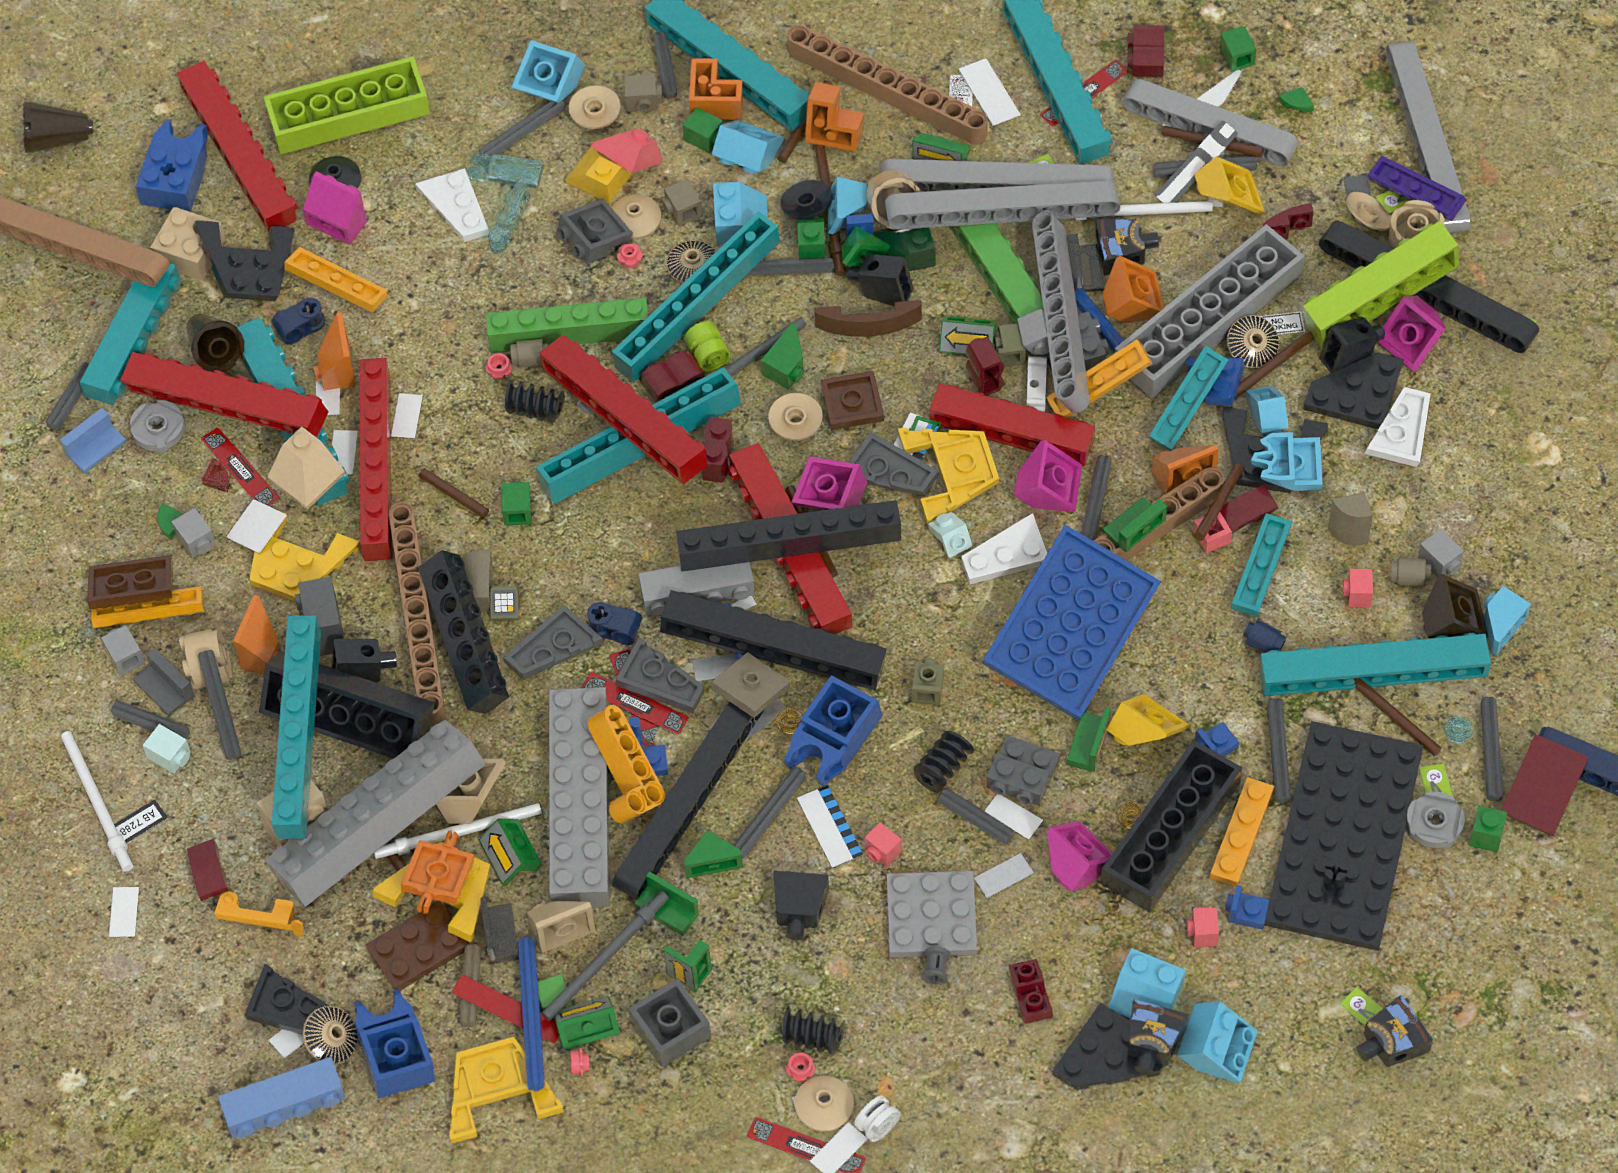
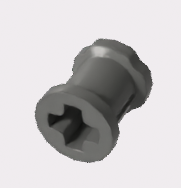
M942 947L926 948L924 956L927 958L926 968L922 972V980L930 984L946 983L948 975L945 972L946 963L950 959L949 950Z

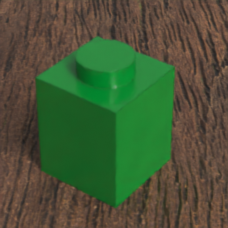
M1245 26L1236 29L1232 28L1221 33L1219 49L1231 72L1255 65L1257 49Z
M696 107L682 125L684 141L710 154L714 148L719 127L723 124V120Z
M513 481L502 483V514L505 526L532 524V495L529 482Z
M1478 806L1469 846L1498 853L1507 812Z

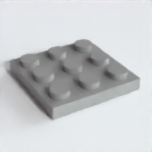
M973 871L887 874L890 957L924 956L925 949L929 947L945 948L949 950L950 955H977Z

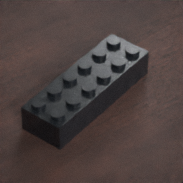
M281 650L265 665L259 713L279 720L285 652ZM319 664L314 732L394 759L405 751L411 743L419 740L430 731L434 702Z
M1193 740L1103 866L1101 885L1150 913L1240 785L1243 767Z

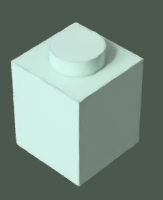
M160 724L143 744L147 759L173 774L176 773L179 767H183L190 758L191 751L187 739Z

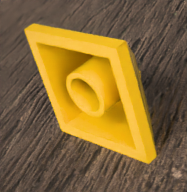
M591 146L566 177L565 181L598 199H604L610 204L633 173H630Z
M1216 156L1194 173L1197 181V190L1203 197H1208L1217 202L1259 215L1265 213L1250 170Z
M1142 694L1121 702L1106 730L1113 735L1115 741L1122 745L1130 746L1169 737L1187 730L1189 724L1146 694Z

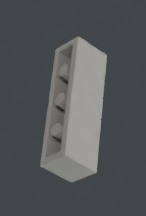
M750 562L683 572L681 571V566L638 573L646 615H662L671 590L686 592L691 596L706 600H715L718 603L731 599L742 600L755 595Z

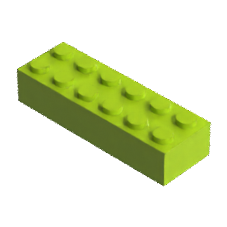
M414 56L263 96L280 155L430 114L427 94Z
M1441 221L1434 225H1426L1420 230L1418 235L1411 239L1406 238L1397 245V248L1389 253L1383 252L1379 254L1373 263L1366 267L1361 266L1355 269L1351 276L1344 281L1338 280L1334 282L1323 294H1316L1310 297L1305 302V305H1303L1306 328L1314 335L1316 342L1322 349L1330 326L1358 317H1364L1370 322L1398 305L1404 296L1416 294L1459 267V245Z

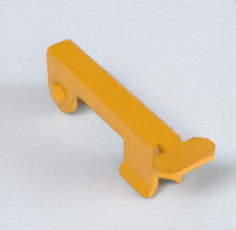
M225 892L220 896L215 909L216 919L291 930L298 937H302L305 934L303 923L299 920L292 921L295 914L293 901L276 899L272 913L240 908L238 896L234 892Z

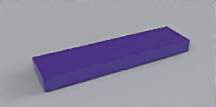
M1384 156L1379 158L1367 175L1369 181L1409 201L1421 200L1431 203L1439 214L1441 212L1443 217L1450 221L1455 218L1467 201L1465 196Z

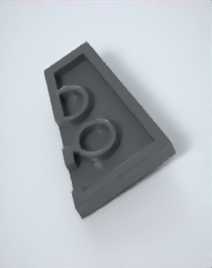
M563 605L503 657L504 663L524 680L603 644V638L568 607Z
M640 637L616 678V686L692 714L705 692L704 685L680 667L676 668L662 653L652 650L647 646V642Z

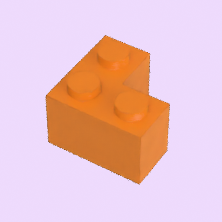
M692 59L689 90L690 115L698 107L721 120H742V80H719L718 59Z
M815 82L808 98L805 142L856 152L863 136L865 113L840 109L841 87Z

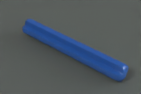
M1082 288L1075 290L1076 306L1082 313L1089 311L1091 318L1096 317L1098 319L1101 329L1099 335L1106 339L1108 346L1115 353V348L1124 339Z

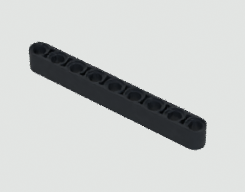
M1337 220L1332 222L1318 242L1320 248L1325 253L1355 269L1361 266H1368L1374 262V259L1383 252L1389 253L1394 249ZM1446 275L1412 295L1420 297L1439 313L1517 353H1525L1539 333L1538 325L1531 319Z
M729 701L618 869L612 882L613 888L636 900L640 897L647 887L646 875L649 871L655 875L659 873L764 710L753 718Z

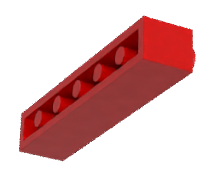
M939 383L929 408V419L941 422V427L984 431L987 440L1033 452L1040 441L1046 440L1081 463L1084 467L1095 441V426L1090 425L1086 421H1076L1065 418L1057 413L1050 414L1039 411L1031 406L1017 405L1006 399L988 397L981 392H970L960 389L955 385Z

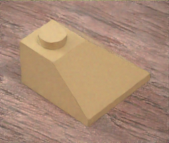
M301 427L282 445L268 474V480L308 510L345 475V471L325 445Z
M483 759L486 764L436 803L448 824L472 823L506 764L504 759Z
M553 901L548 904H538L527 912L529 925L542 953L596 932L590 902Z

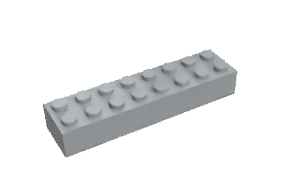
M1267 224L1115 348L1116 353L1137 339L1141 342L1153 363L1130 378V380L1149 397L1154 398L1188 369L1186 365L1188 358L1194 357L1197 360L1205 345L1213 349L1227 337L1228 331L1235 321L1244 316L1254 315L1303 274L1305 255Z
M606 687L549 690V894L551 902H590L591 907H610L609 768L588 729V719L608 706Z
M444 719L439 724L434 725L419 740L411 743L396 758L388 761L377 773L365 779L359 787L350 794L345 795L331 809L322 813L317 820L307 827L306 839H291L282 847L277 848L271 856L265 859V862L280 884L306 907L486 764L472 741Z

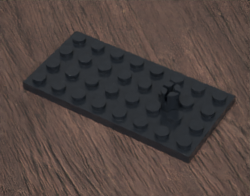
M1311 721L1264 926L1379 951L1405 834L1407 811L1412 801L1424 745Z

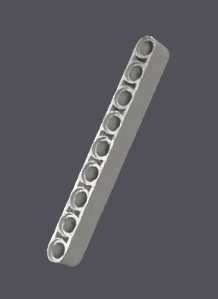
M1414 41L1389 44L1386 46L1388 65L1423 176L1463 195ZM1466 202L1452 221L1444 218L1445 227L1450 234L1470 230L1471 223Z
M887 159L880 166V173L887 170L905 172L913 179L921 192L1092 181L1114 182L1113 169L1104 165Z
M1112 181L897 193L888 196L885 200L888 223L893 229L1033 221L1034 217L1044 210L1052 212L1057 219L1103 217L1114 215L1121 208L1116 184Z
M1044 210L1034 217L1032 227L1055 395L1072 413H1079L1088 406L1090 398L1066 229L1052 212Z

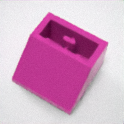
M316 171L303 207L306 225L351 245L367 223L361 192L352 185L347 186L338 182L330 175L325 176Z

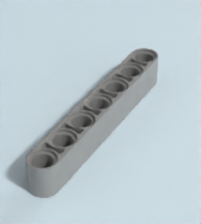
M1135 79L1122 101L1124 108L1131 113L1170 127L1209 135L1221 121H1225L1238 133L1232 141L1263 147L1264 153L1262 158H1256L1276 166L1283 167L1288 165L1298 145V139L1289 132L1142 79Z

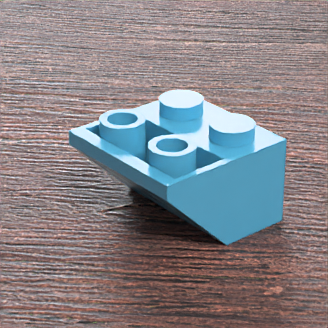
M1221 1001L1195 1004L1177 1056L1197 1071L1240 1083L1258 1031Z

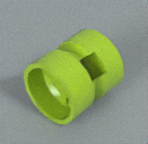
M700 322L686 332L684 340L704 372L718 370L730 360L731 352L713 322Z

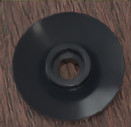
M342 156L327 157L319 161L312 168L309 175L310 184L316 171L325 176L330 175L338 182L347 186L352 185L357 189L361 183V172L358 165L351 159Z
M802 181L794 184L784 192L780 201L781 209L785 215L793 219L813 218L829 207L832 201V192L829 186L821 181Z

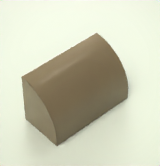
M1365 492L1332 499L1328 529L1333 537L1344 544L1353 546L1368 544L1373 514Z
M491 550L472 551L462 557L465 564L464 568L468 580L472 584L477 605L481 611H490V587H492L493 575Z

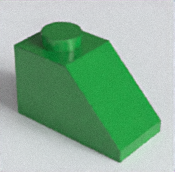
M815 216L803 220L797 219L799 259L825 258L824 216Z
M793 323L789 325L761 360L762 375L787 390L794 383H798L805 372L797 327Z

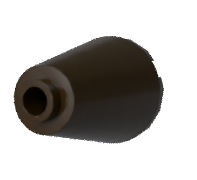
M30 101L23 103L25 153H34L88 140V135H93V119H88V114Z
M196 314L189 319L186 329L195 362L210 372H213V370L225 372L232 369L240 355L242 356L244 353L245 341L239 329L229 322L205 314Z

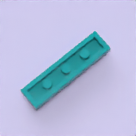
M1205 345L1148 438L1168 451H1172L1228 362V359Z
M1265 514L1232 601L1231 609L1258 617L1292 527V521Z

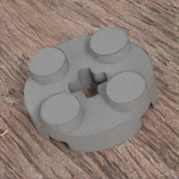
M156 400L157 403L148 405L147 402L134 411L130 419L132 437L138 446L145 450L156 451L162 454L168 452L170 447H173L180 441L186 425L180 409L175 404L165 400ZM160 422H163L162 428L156 430L153 429V423L159 424Z
M1428 792L1423 797L1411 802L1407 811L1406 826L1409 830V836L1413 841L1430 848H1449L1454 845V842L1463 832L1465 814L1452 796L1442 792ZM1433 815H1438L1439 820L1443 821V823L1434 825L1428 821V818L1432 819Z

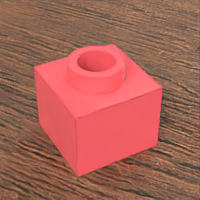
M1220 512L1205 539L1199 541L1205 553L1231 543L1232 531ZM1204 517L1194 521V534Z
M1350 569L1348 580L1343 579V596H1348V607L1371 608L1373 596L1372 569Z
M879 823L865 837V852L873 862H880L887 868L902 852V839L882 823Z
M1216 907L1193 908L1192 919H1187L1188 937H1193L1194 947L1217 946L1219 931Z

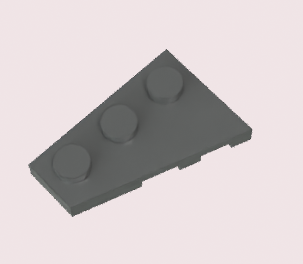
M873 432L868 434L848 462L860 464L867 484L925 496L939 476L938 470Z

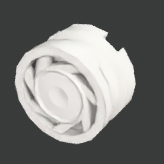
M880 1095L871 1100L861 1110L854 1124L860 1131L866 1132V1137L870 1141L876 1142L889 1133L896 1125L901 1112L896 1107H891L889 1100L885 1096Z

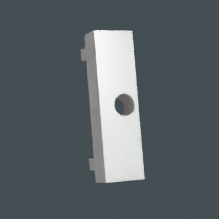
M1028 356L1027 406L1045 412L1047 357Z

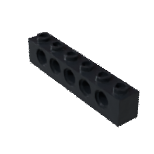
M441 550L418 568L466 708L470 711L486 714L509 698L506 681L499 669L498 658L492 649L489 633L481 617V609L476 603L472 584L468 580L464 568V561L458 554Z

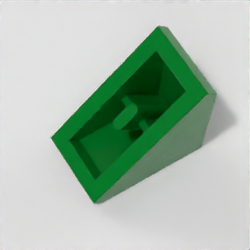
M855 226L842 245V261L846 266H862L867 255L885 256L890 246L888 243Z
M707 830L684 860L686 878L743 868L741 850Z

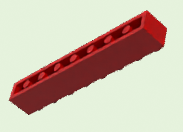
M205 60L177 72L182 92L202 125L207 126L210 138L267 232L271 226L285 227L296 222L295 210L298 209L294 197L292 195L287 196L284 181L280 176L276 178L274 174L275 168L271 160L263 157L264 151L260 142L252 139L253 133L249 124L241 121V112L236 104L232 105L230 103L231 97L227 88L219 85L220 79L214 68L209 69Z
M562 335L539 352L543 371L682 485L708 467L706 459L707 450L700 441H694L688 436L683 427H677L663 411H657L647 398H641L636 394L630 384H624L611 369H605L594 355L591 354L589 356L584 352L578 342L571 341L565 335Z
M133 352L120 379L127 389L133 393L294 434L303 427L316 438H318L329 412L323 405L322 399L313 394L303 396L289 388H283V390L276 389L266 382L256 384L242 376H237L236 378L229 377L219 370L210 372L195 364H190V366L182 365L175 359H159L154 354L144 352V354Z
M387 358L359 359L360 545L364 561L392 560V533L389 520V509L391 508L390 372Z
M759 443L729 454L730 466L727 467L729 477L732 482L737 481L740 486L738 488L740 497L744 503H749L751 507L749 511L753 520L797 514ZM819 552L774 559L778 567L783 566L786 572L784 577L789 588L794 587L796 590L797 603L801 610L806 609L809 615L807 619L811 628L822 629L831 634H838L852 628V613Z

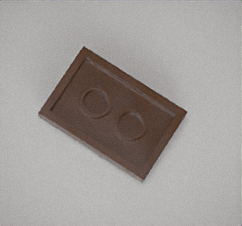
M171 555L89 566L87 598L89 609H104L112 606L133 605L141 602L173 598V562Z
M441 901L431 905L428 913L424 914L422 910V913H417L366 944L367 951L394 990H403L465 952V946L470 944L467 940L448 932V925L453 918Z

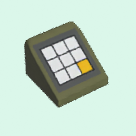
M517 586L490 587L491 621L519 620V591Z

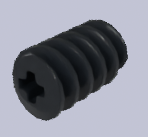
M511 379L505 392V409L509 414L516 411L518 416H523L526 413L530 419L536 416L539 421L547 419V422L552 424L555 423L562 411L565 392L561 391L557 398L555 397V389L551 388L548 395H545V387L541 386L536 393L534 384H530L528 389L524 390L523 381H520L517 388H514V380Z
M945 731L942 733L941 739L934 743V747L927 751V755L920 759V763L914 766L913 772L916 779L928 790L939 793L936 784L943 787L946 786L947 781L945 777L951 779L954 776L951 768L959 770L961 765L958 760L966 762L968 758L965 752L973 754L974 747L960 734Z
M787 1006L782 1019L780 1033L784 1044H790L794 1038V1045L796 1047H800L805 1041V1046L809 1050L813 1049L816 1044L817 1051L822 1053L828 1046V1053L835 1055L843 1039L845 1020L840 1027L836 1024V1017H832L829 1024H826L824 1014H821L819 1019L814 1021L812 1011L809 1012L805 1019L802 1016V1009H798L795 1016H792L791 1007Z

